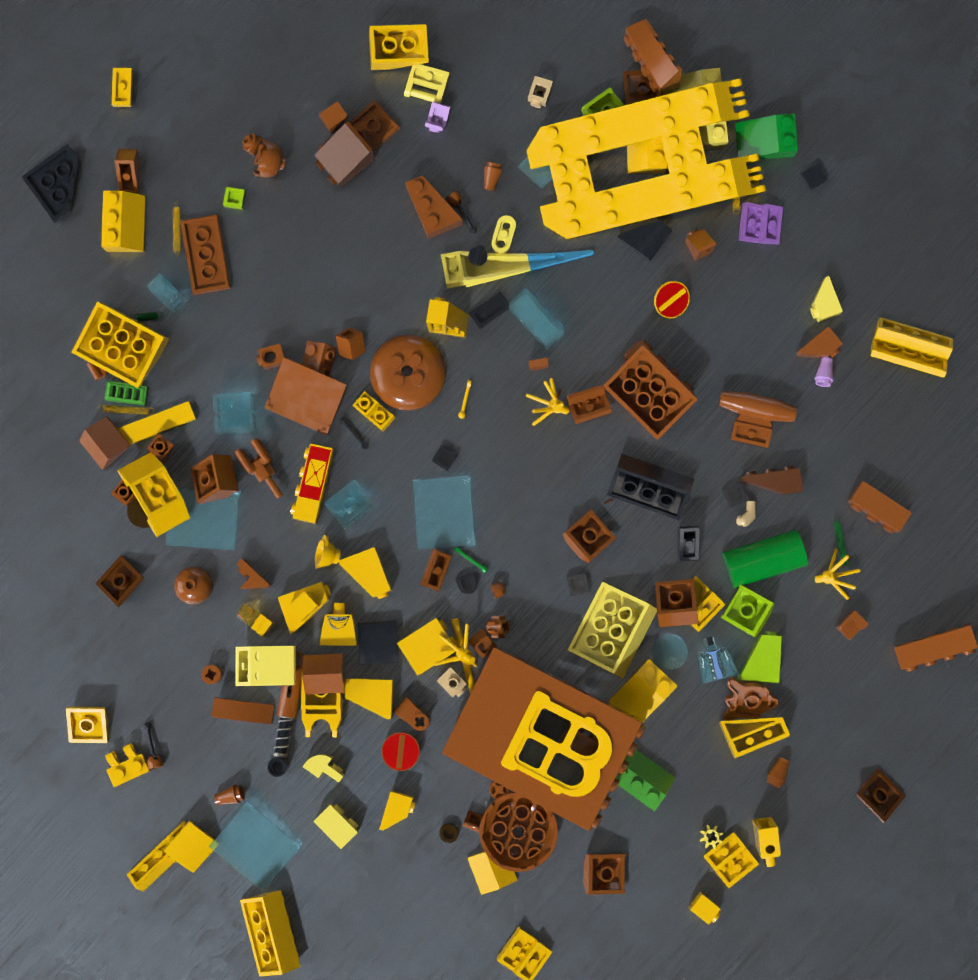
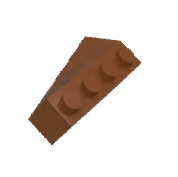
M647 19L626 27L625 44L627 47H631L634 60L636 62L639 61L644 77H648L651 90L656 92L658 97L678 90L682 69L679 65L675 67L673 56L671 54L667 55L664 43L658 42L657 33Z

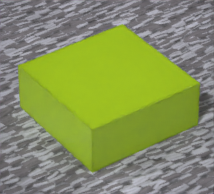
M226 187L223 206L243 210L246 191L244 189Z

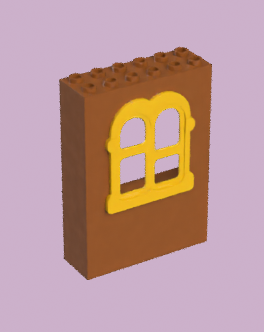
M493 647L441 754L590 831L592 828L596 829L603 818L600 813L602 810L607 809L612 799L609 795L611 792L616 791L620 783L618 777L620 774L625 773L629 762L626 760L628 756L631 757L635 753L638 746L635 742L637 738H642L647 727L644 726L645 721L500 647ZM545 708L571 722V727L563 743H557L534 730V724L542 709ZM579 728L592 732L598 738V749L591 756L581 755L570 747ZM528 738H532L548 747V751L539 768H534L519 759V755ZM556 753H561L571 758L583 767L584 777L579 784L570 786L548 775L547 770Z

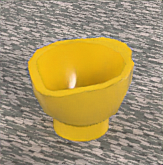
M327 535L323 536L316 548V569L329 566L332 563L337 564L340 559V549L335 548L334 544L329 542Z

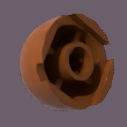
M262 139L264 145L260 144L254 161V164L258 166L257 170L253 169V175L271 178L277 175L279 169H284L286 159L283 158V151L277 143Z
M188 567L177 575L174 581V590L182 602L198 605L211 596L213 580L206 570L200 567Z

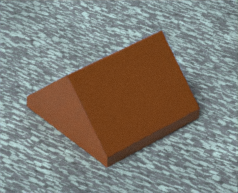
M105 417L86 428L79 440L102 470H105L131 447L109 417Z
M343 653L304 655L302 679L305 694L344 693Z

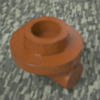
M254 133L246 135L242 142L243 149L249 154L255 155L262 138Z
M90 362L87 364L96 381L106 377L107 371Z

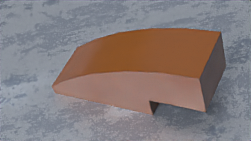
M214 697L211 717L272 724L275 705Z

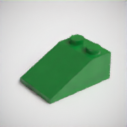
M795 113L772 115L735 123L738 157L758 153L759 159L794 157L798 151Z

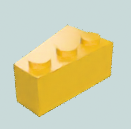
M783 717L719 722L734 759L790 736Z

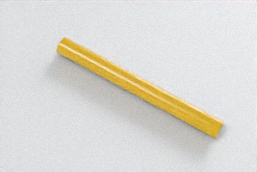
M452 619L451 623L458 648L464 647V638L459 619ZM462 662L469 693L471 694L475 686L472 669L468 662Z

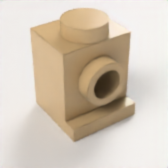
M538 76L534 77L528 95V101L531 102V106L535 108L546 107L553 87V81ZM542 93L543 97L536 96V94Z

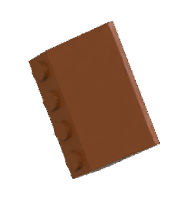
M644 345L603 385L657 440L698 400Z

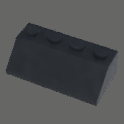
M621 453L607 495L679 520L690 496L694 479Z

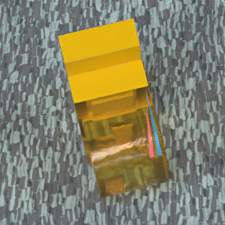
M246 603L243 604L236 614L238 619L262 637L266 636L275 623Z

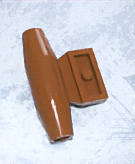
M721 391L718 406L740 414L734 421L730 440L766 448L769 447L773 430L771 421L794 422L797 414V407L775 398L748 392Z

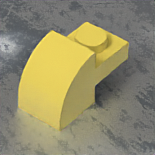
M328 754L315 755L303 765V768L318 778L324 772L337 782H340L345 775L342 773L343 769L335 763L333 765L329 764L333 756Z

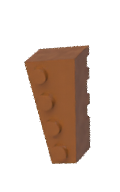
M970 623L964 624L962 628L954 627L944 631L942 634L935 633L926 636L925 639L920 638L894 646L901 670L906 669V672L916 670L918 665L924 663L925 666L934 665L938 659L944 658L945 661L954 659L956 654L959 653L969 655L975 653V649L978 648Z

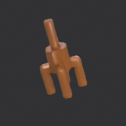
M255 438L251 441V444L259 456L250 460L241 448L234 453L247 473L255 475L259 483L266 481L275 497L279 499L283 494L272 478L276 473L270 465L273 460L260 439Z

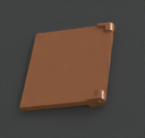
M283 357L265 404V409L324 435H328L347 384L287 357Z

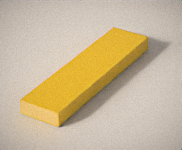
M187 401L120 427L118 430L128 443L132 445L194 421L196 417L190 402Z

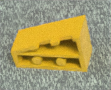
M435 297L434 300L430 299L426 320L428 331L466 338L470 315L450 302H446V299Z

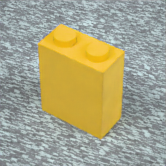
M435 618L397 643L417 676L433 667L435 662L444 660L456 652L439 638V634H442L458 646L454 637H449L445 632L448 628L442 619L438 621Z

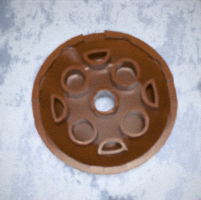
M401 335L386 341L376 351L370 365V380L374 391L383 402L399 410H417L430 404L441 392L446 377L445 363L439 350L428 340L415 335ZM404 368H411L413 370L412 374L404 376L402 374Z
M515 792L503 795L492 802L481 819L480 841L490 860L503 869L514 872L532 870L547 860L556 846L558 827L553 812ZM521 826L524 829V833L521 836L514 835L513 830L515 827Z

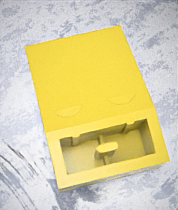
M296 646L236 647V686L296 685Z

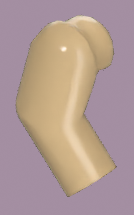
M746 501V513L736 518L737 525L746 527L756 518V501Z

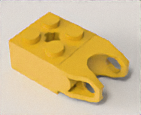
M302 679L301 709L306 737H311L314 723L318 719L326 720L330 724L332 737H338V728L342 720L343 694H305Z

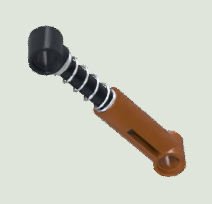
M296 651V655L300 658V664L296 666V685H292V689H290L291 685L281 686L277 711L280 720L278 721V735L275 738L277 740L276 747H274L275 751L267 765L269 774L274 777L284 775L289 768L287 758L288 739L291 737L289 735L290 729H292L291 721L293 718H296L302 683L304 654L300 651ZM276 761L281 762L283 765L281 772L274 769L273 765Z

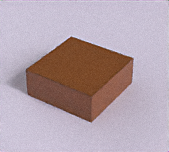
M548 358L528 362L530 371L549 367Z

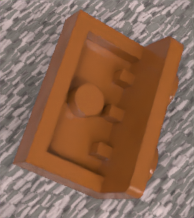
M307 341L302 364L330 376L336 348L325 343Z
M603 385L593 386L588 390L574 392L567 396L575 425L612 413Z

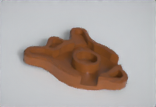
M730 677L727 680V686L733 694L725 696V703L728 709L724 712L723 717L725 721H733L740 717H761L760 714L766 710L768 712L770 709L778 706V698L759 682H741L735 677Z

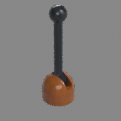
M457 190L445 199L450 206L459 209L470 227V232L475 234L477 228L472 225L460 205L462 197Z
M146 722L143 727L147 732L151 756L147 760L148 770L163 767L164 765L162 758L155 754L150 732L151 724Z

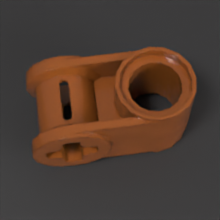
M406 696L393 711L415 730H426L430 725L429 717ZM424 717L425 720L423 722L425 723V726L420 725L418 727V721L416 719Z

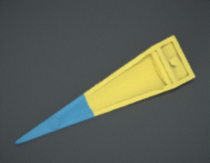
M466 251L441 254L448 289L464 285L470 287L591 256L594 254V251L529 254L487 253V261L481 266L471 264L468 258L469 252Z

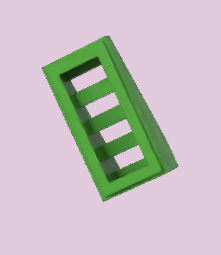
M107 381L105 400L145 406L148 387L140 386V388H137L127 383ZM116 387L115 397H112L113 389ZM121 388H124L123 398H120ZM129 389H132L131 399H128ZM137 390H140L139 401L136 400Z

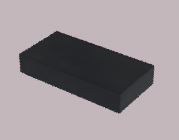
M499 292L471 311L469 315L479 329H482L509 310L511 306L502 293Z

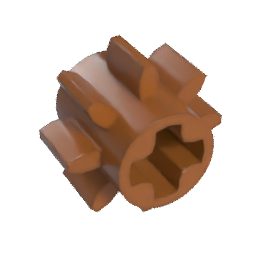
M491 616L492 620H489L486 624L487 632L492 634L491 638H505V634H508L510 631L509 621L505 620V616Z

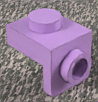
M433 101L425 126L429 127V130L439 133L443 131L447 125L451 106Z

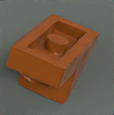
M241 558L236 563L240 567L238 571L244 577H250L240 589L270 588L272 586L245 559Z

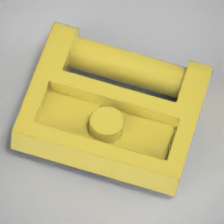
M421 64L412 65L404 96L409 98L413 96L431 102L442 103L450 73ZM416 84L438 90V93L434 95L413 89V85Z

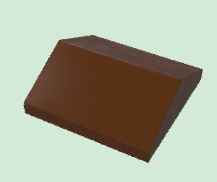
M641 70L623 71L626 105L658 97L657 93L651 90L648 77H644Z
M120 555L96 582V585L117 607H120L143 581L144 577L137 568Z
M879 768L860 785L856 796L882 823L888 820L906 797Z

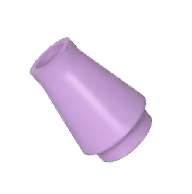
M828 357L821 359L814 378L816 385L821 387L831 386L833 382V359Z

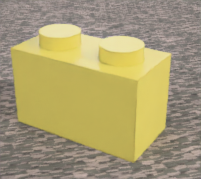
M331 803L313 822L342 849L358 833V824L352 818L348 819L343 814L345 811L338 804L334 805Z

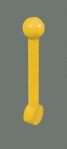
M469 379L467 382L461 411L458 413V416L461 419L465 418L466 416L465 408L472 383V380Z

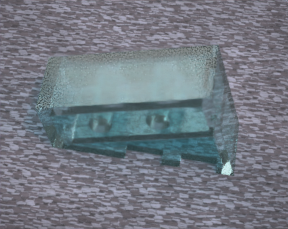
M526 288L509 303V311L547 351L565 335L563 331L565 329L559 321L555 322L551 317V313L545 307H542L537 298Z

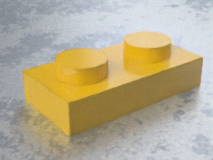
M113 68L112 106L132 107L133 69Z

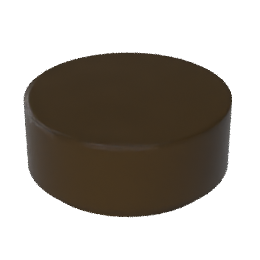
M453 823L442 825L439 831V836L445 843L456 841L459 835V830Z

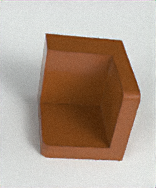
M338 101L319 113L322 122L331 134L337 131L336 126L348 118V115Z
M347 328L335 335L340 356L353 360L365 353L364 339L361 331Z
M852 610L836 628L848 640H851L860 630H864L869 623L855 610Z

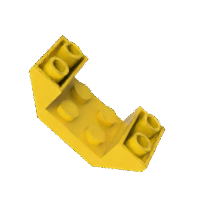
M152 452L117 470L127 487L130 486L147 515V522L156 537L190 519L183 497L164 465Z

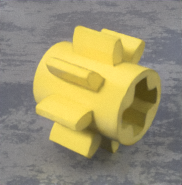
M706 825L707 830L705 832L700 830L703 838H700L699 841L706 842L705 848L710 844L716 849L715 844L717 842L722 843L719 840V836L723 835V833L716 832L717 826L710 829L709 825ZM712 831L715 832L716 840L708 842L706 834H711Z

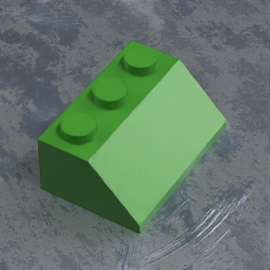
M636 750L633 756H628L626 760L629 762L625 773L620 774L618 780H620L619 786L655 812L667 795L675 777Z

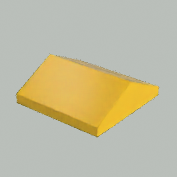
M66 707L69 742L108 743L109 718L105 707Z
M485 851L467 857L481 895L518 881L514 871L497 866L490 860Z

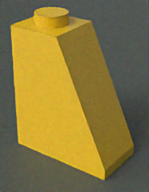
M375 547L339 560V564L372 597H378L379 600L389 596L388 592L392 591Z
M319 582L278 597L290 634L296 633L330 601L328 596L331 595L328 584L324 585V582ZM304 591L308 594L312 592L319 600L316 602L319 607L304 621L300 622L287 607Z
M346 678L344 693H342L345 694L346 699L386 719H392L394 680Z

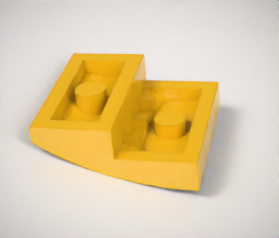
M695 576L693 579L695 583L698 624H692L691 626L699 632L725 604Z
M189 820L164 848V852L194 873L220 843L208 832L203 831Z
M734 832L725 838L722 843H719L716 849L713 848L704 855V858L729 889L759 865Z
M518 926L496 959L521 979L533 980L552 954V950Z

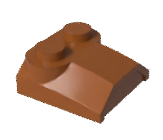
M592 509L563 533L566 543L580 559L587 563L617 538L596 516Z
M586 854L583 866V885L586 894H625L626 854Z

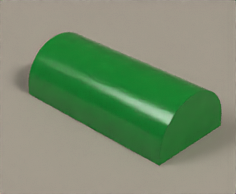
M796 529L722 552L733 589L738 588L740 585L745 586L808 566L806 551Z

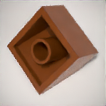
M211 454L190 468L197 504L228 498L238 491L231 455Z
M694 579L655 582L659 627L698 624Z

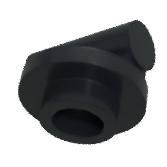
M481 245L472 248L468 255L470 263L475 266L483 265L488 257L485 247Z

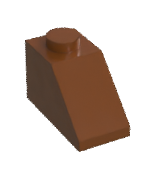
M118 149L115 157V167L119 191L138 194L140 173L138 150Z
M695 229L687 234L688 237H686L685 243L695 261L713 252L716 243L704 229L700 231Z
M827 327L796 354L798 357L822 359L830 355L833 358L841 351L839 347L843 343Z

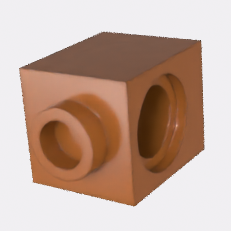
M279 343L258 349L259 355L256 356L259 366L269 370L280 367L285 353L283 346ZM270 353L276 355L275 360L272 362L266 360L267 355Z

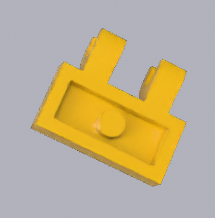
M133 743L123 747L126 756L129 758L124 762H119L115 751L105 755L107 762L111 766L106 771L113 787L151 771L148 770L144 754L137 755Z

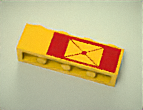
M311 443L309 448L306 447L304 453L306 463L305 466L301 467L299 477H302L301 484L297 485L295 496L298 497L296 503H293L291 508L293 519L313 524L318 523L333 459V448Z

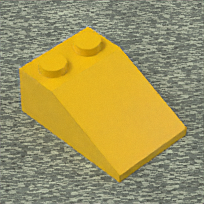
M426 24L370 26L371 70H390L429 62Z
M647 659L608 702L644 721L674 691L677 685L650 659Z

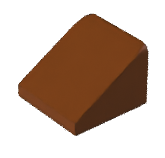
M480 629L468 640L469 644L482 659L492 651L493 647H497L483 629Z

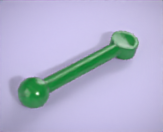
M454 548L457 553L478 566L483 573L488 571L486 565H481L459 548Z

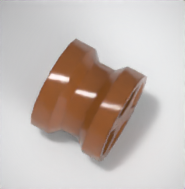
M208 665L204 667L201 673L202 680L207 684H216L220 682L223 676L221 668L217 665Z
M495 781L490 785V794L495 799L509 793L508 788Z

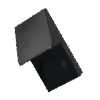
M699 526L679 527V561L699 560Z

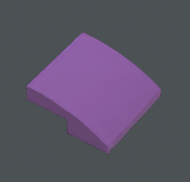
M742 203L738 240L778 245L780 243L783 207L771 204Z

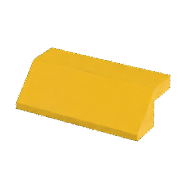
M879 317L871 344L870 356L944 378L947 373V361L953 350V338Z

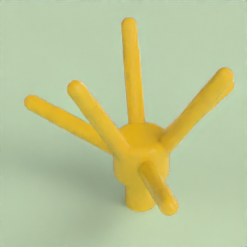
M550 378L551 387L547 381H544V385L553 398L550 402L534 395L526 394V397L548 405L547 408L532 410L533 413L546 412L532 423L533 426L553 412L557 414L561 412L565 415L569 413L570 408L564 406L563 401L558 400L553 378Z
M836 548L828 570L823 571L822 575L815 576V582L831 583L848 600L849 596L839 585L854 590L856 586L839 581L837 577L858 573L861 570L858 568L836 573L835 570L849 559V556L846 555L834 566L838 553Z
M468 623L465 624L464 647L458 648L442 634H439V638L457 652L455 657L435 662V666L455 661L468 662L474 667L477 666L475 658L468 648Z

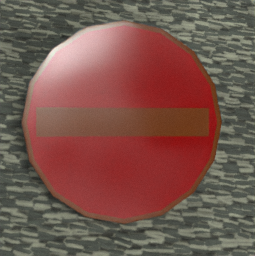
M404 732L394 733L388 736L383 743L381 749L382 758L391 769L406 771L412 768L418 761L420 755L419 744L410 734Z

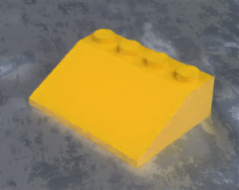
M97 302L71 353L140 388L162 355L170 338L105 303Z

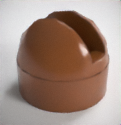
M496 582L491 584V590L495 599L505 595L506 589L503 583Z

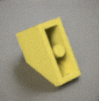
M829 276L825 277L821 282L811 304L812 308H810L812 317L817 319V322L838 316L843 312Z

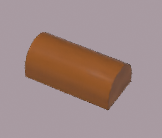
M433 549L420 585L439 592L452 555Z

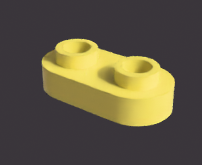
M502 216L497 222L492 239V248L497 253H506L510 249L516 229V222L511 216ZM509 224L510 228L504 229L503 225ZM502 241L505 243V245L503 247H499L498 243Z

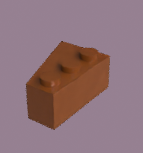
M423 175L405 182L408 194L428 239L463 225L462 218Z

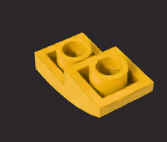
M365 391L352 405L383 432L396 418Z

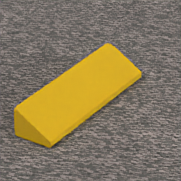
M185 821L176 827L127 874L136 889L145 891L175 862L174 859L164 852V848L187 824Z

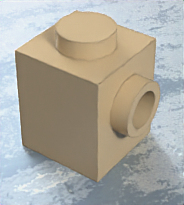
M452 667L437 680L452 697L455 695L459 697L467 690L464 687L467 683Z

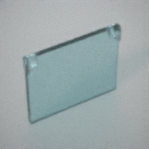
M470 476L413 481L417 548L431 549L475 545Z
M178 489L184 499L190 519L167 531L166 545L235 550L239 493H234L228 498L197 504L195 490Z
M247 802L209 847L263 892L295 853L299 851L301 846Z

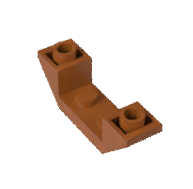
M158 434L147 449L149 450L148 453L152 452L164 465L174 445ZM123 479L111 493L125 506L136 498L130 486L127 487Z

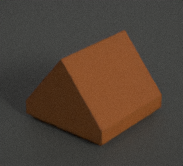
M469 810L462 826L480 834V823L483 816Z

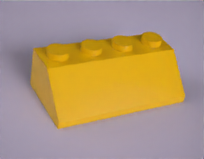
M281 890L241 899L240 903L259 976L283 975L301 967Z

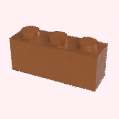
M864 481L859 482L847 501L851 504L850 507L859 513L860 511L867 514V519L874 523L878 521L884 525L882 528L891 534L893 532H900L912 512Z

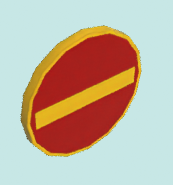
M668 281L662 284L654 297L656 311L666 318H676L681 315L689 304L690 294L687 287L677 281Z

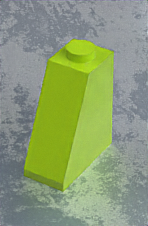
M765 631V635H759L738 675V680L779 683L782 636H776L777 632Z

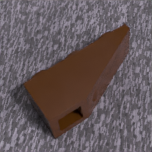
M794 466L782 467V471H775V468L763 470L764 473L756 474V471L745 472V476L740 477V481L779 495L803 491L800 468L794 469Z

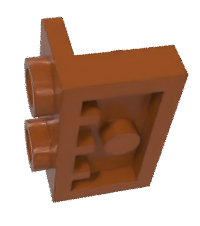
M568 726L559 743H563L571 726ZM579 728L570 747L581 755L591 756L598 749V738L592 734L590 737L583 734L584 730Z

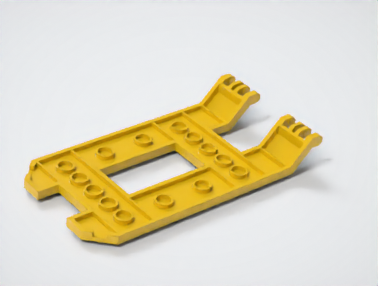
M741 78L710 83L540 127L526 150L531 170L550 166L558 202L540 206L544 225L564 238L571 239L732 198L767 191L765 185L751 188L750 181H758L764 178L763 174L749 177L751 173L762 171L760 166L753 167L752 169H747L746 166L747 162L759 160L758 153L707 164L699 127L750 116L748 110L735 113L733 108L747 103L746 99L732 102V99L743 97L745 93L739 91L735 94H730L729 90L732 87L742 86ZM661 137L669 174L595 192L587 159L588 155Z

